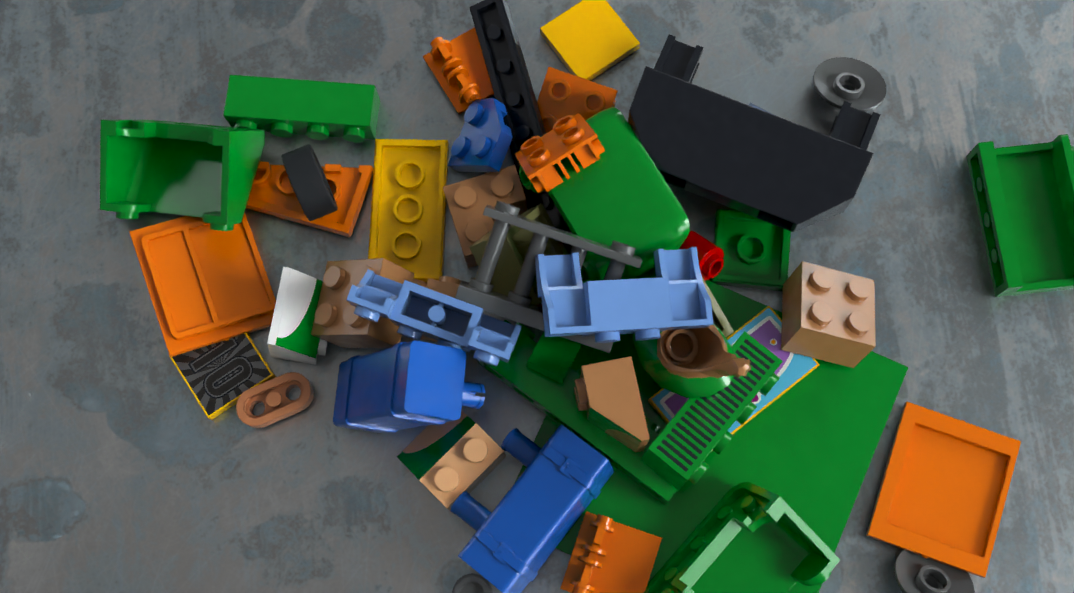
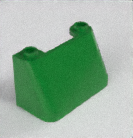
M610 107L585 120L597 134V138L605 149V152L599 155L601 159L584 169L573 152L571 156L580 169V172L577 173L568 158L565 157L561 160V163L570 176L568 180L558 164H554L564 182L551 189L548 194L573 234L610 247L612 241L615 240L636 248L634 255L642 259L640 268L626 264L621 279H632L655 268V250H678L689 235L690 224L681 204L624 115L617 108ZM520 165L519 175L525 188L540 194L536 191ZM587 251L581 268L582 282L603 280L611 258Z
M101 120L100 210L116 212V218L139 219V212H158L201 217L203 222L210 223L211 230L231 231L234 229V224L242 222L265 146V130L159 120Z
M742 482L726 493L647 584L644 593H788L796 582L806 586L825 582L840 559L779 495L751 482Z

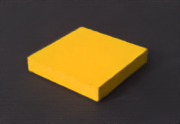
M582 0L540 28V34L572 75L590 81L640 48V42L606 0Z

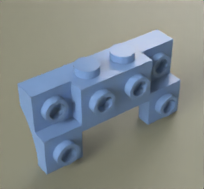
M697 247L678 250H655L656 278L587 281L584 284L580 271L579 252L569 255L544 256V254H538L535 256L538 298H542L545 337L595 336V343L620 341V334H635L636 340H653L661 338L660 332L665 330L705 328L713 325L711 299L702 280Z
M369 269L356 286H351L346 299L352 306L356 307L355 315L373 322H378L379 317L382 316L390 319L394 325L399 326L397 333L418 341L424 335L438 340V345L458 348L467 352L474 350V359L496 367L499 360L508 363L522 328L521 325H512L485 315L483 308L404 280L403 284L377 275Z

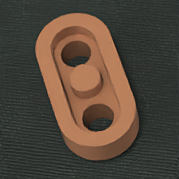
M285 373L243 392L236 404L237 415L243 423L250 427H266L306 409L313 400V386L300 373ZM293 388H300L301 394L299 398L290 400L289 392ZM264 403V412L261 415H254L253 409L255 405Z

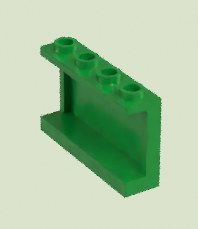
M1068 134L1058 135L1052 142L994 148L993 141L977 143L966 158L995 297L1074 289V146L1070 145Z

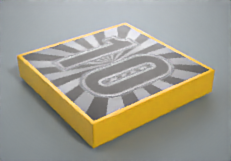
M246 332L232 337L228 341H221L170 357L210 420L236 405L240 395L246 390L276 378L259 349Z

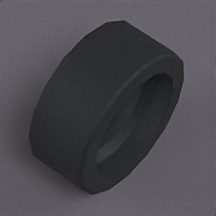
M307 144L282 154L281 157L286 173L308 220L313 221L337 211L338 208L333 193L312 146Z

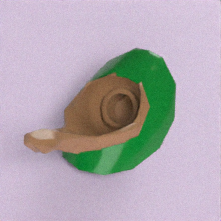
M715 324L705 328L665 330L660 332L661 338L653 340H636L635 334H633L632 342L642 368L660 387L685 398L710 397L727 387L734 376L736 378L746 376L748 371L751 370L750 359L737 358L728 340Z

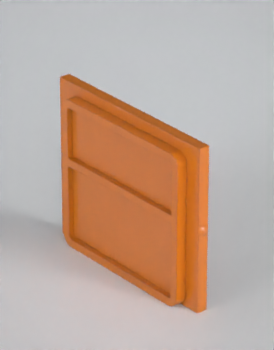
M245 213L242 222L234 224V229L231 231L211 230L210 223L203 222L201 217L183 216L129 231L170 357L221 341H228L230 338L245 332L251 333L271 326L276 299Z
M905 402L866 536L916 553L923 558H929L985 578L1021 441L967 423L964 420Z

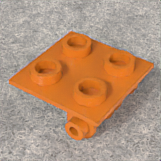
M475 27L451 41L444 40L441 36L432 40L430 43L432 47L431 52L424 55L423 59L458 114L466 111L476 99H487L494 95Z
M548 67L537 100L546 134L553 130V125L565 116H575L580 113L586 120L600 111L615 107V98L618 90Z
M578 113L575 116L568 115L561 118L553 125V130L542 137L534 136L521 145L520 151L515 153V156L536 191L540 193L543 190L549 192L564 182L554 164H558L568 180L570 176L561 163L562 159L567 157L575 171L579 173L580 169L571 156L573 152L581 166L585 169L601 159L599 155L605 152V149L597 138V134Z
M586 511L560 589L570 593H644L662 538L615 522L607 516L595 515Z

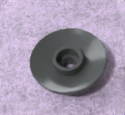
M836 57L828 59L818 65L813 75V85L817 94L825 102L838 109H841L844 101L852 103L851 107L863 112L873 110L883 102L887 91L886 83L876 69L865 62L853 58Z
M903 550L895 561L894 576L903 593H975L974 585L968 572L929 558H923L921 555L907 550Z

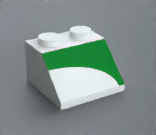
M283 267L267 342L271 357L316 365L318 355H326L328 342L311 335L323 281L292 268Z

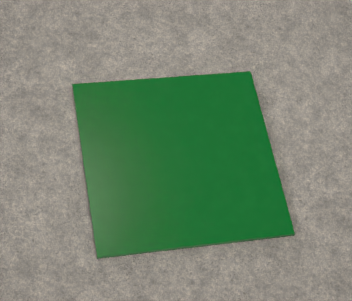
M655 268L632 279L656 277ZM705 281L734 332L767 307V305L714 282ZM772 308L782 320V312ZM620 334V341L613 342L610 353L582 344L570 367L575 372L584 365L632 357L644 415L660 427L661 431L658 433L660 434L667 424L648 400L661 390L662 387L642 368L632 342L633 334ZM873 351L864 357L854 368L815 359L820 364L815 370L735 432L733 438L719 455L711 451L704 459V462L710 467L698 482L693 485L687 481L680 490L677 489L666 505L611 465L615 472L601 488V493L596 500L593 499L556 549L572 555L586 511L595 515L607 516L615 522L662 538L648 581L649 583L729 490L739 483L751 482L779 495L835 553L908 367ZM546 415L534 443L543 448L560 425ZM525 465L522 466L517 479L527 468ZM796 582L788 593H819L822 583L806 586Z

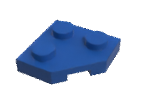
M494 98L476 99L472 102L465 112V123L461 133L452 145V155L448 163L449 167L458 172H500L513 138L511 128L504 123L503 118L507 115L503 103Z

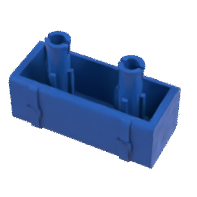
M418 340L400 342L393 347L363 356L356 355L340 363L333 423L337 427L376 433H393L398 430L414 427L441 425L460 419L462 406L473 409L481 408L485 397L475 396L476 392L486 393L485 386L481 383L464 382L466 352L464 350Z
M562 424L543 448L523 435L517 428H514L505 437L501 448L510 453L527 468L492 512L471 497L467 491L463 492L455 500L450 509L453 514H456L476 531L458 556L502 593H521L528 583L535 579L538 575V570L593 499L596 500L601 493V488L615 472L607 458Z

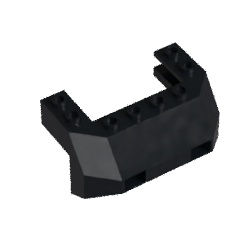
M669 34L654 69L647 66L644 69L628 117L629 125L666 183L791 232L843 213L854 198L874 154L867 151V148L881 114L873 112L871 115L851 107L852 103L844 101L838 116L835 117L829 135L814 131L692 84L704 47L699 45L692 47L676 41V37Z

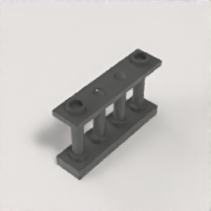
M497 201L495 207L487 205L483 213L485 216L494 218L495 221L476 277H471L470 282L462 280L455 298L483 308L484 311L544 331L543 308L531 304L532 298L529 294L536 277L535 256L544 254L549 238L572 245L569 254L579 252L580 271L587 251L611 258L603 280H620L626 264L640 268L642 259L634 255L635 247L615 240L612 241L610 247L519 216L520 208ZM511 224L534 233L514 291L510 290L507 296L492 291L494 285L491 283ZM560 336L610 353L613 342L595 343V336Z

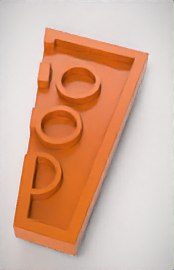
M259 162L246 208L351 238L373 176V167L371 165H359V168L342 167L341 164H325V166H321L338 210L309 221L296 197L284 165H271L269 162Z

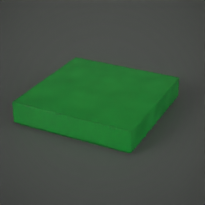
M717 209L713 243L724 252V266L716 277L710 278V281L724 286L783 292V284L788 279L791 231L740 211Z

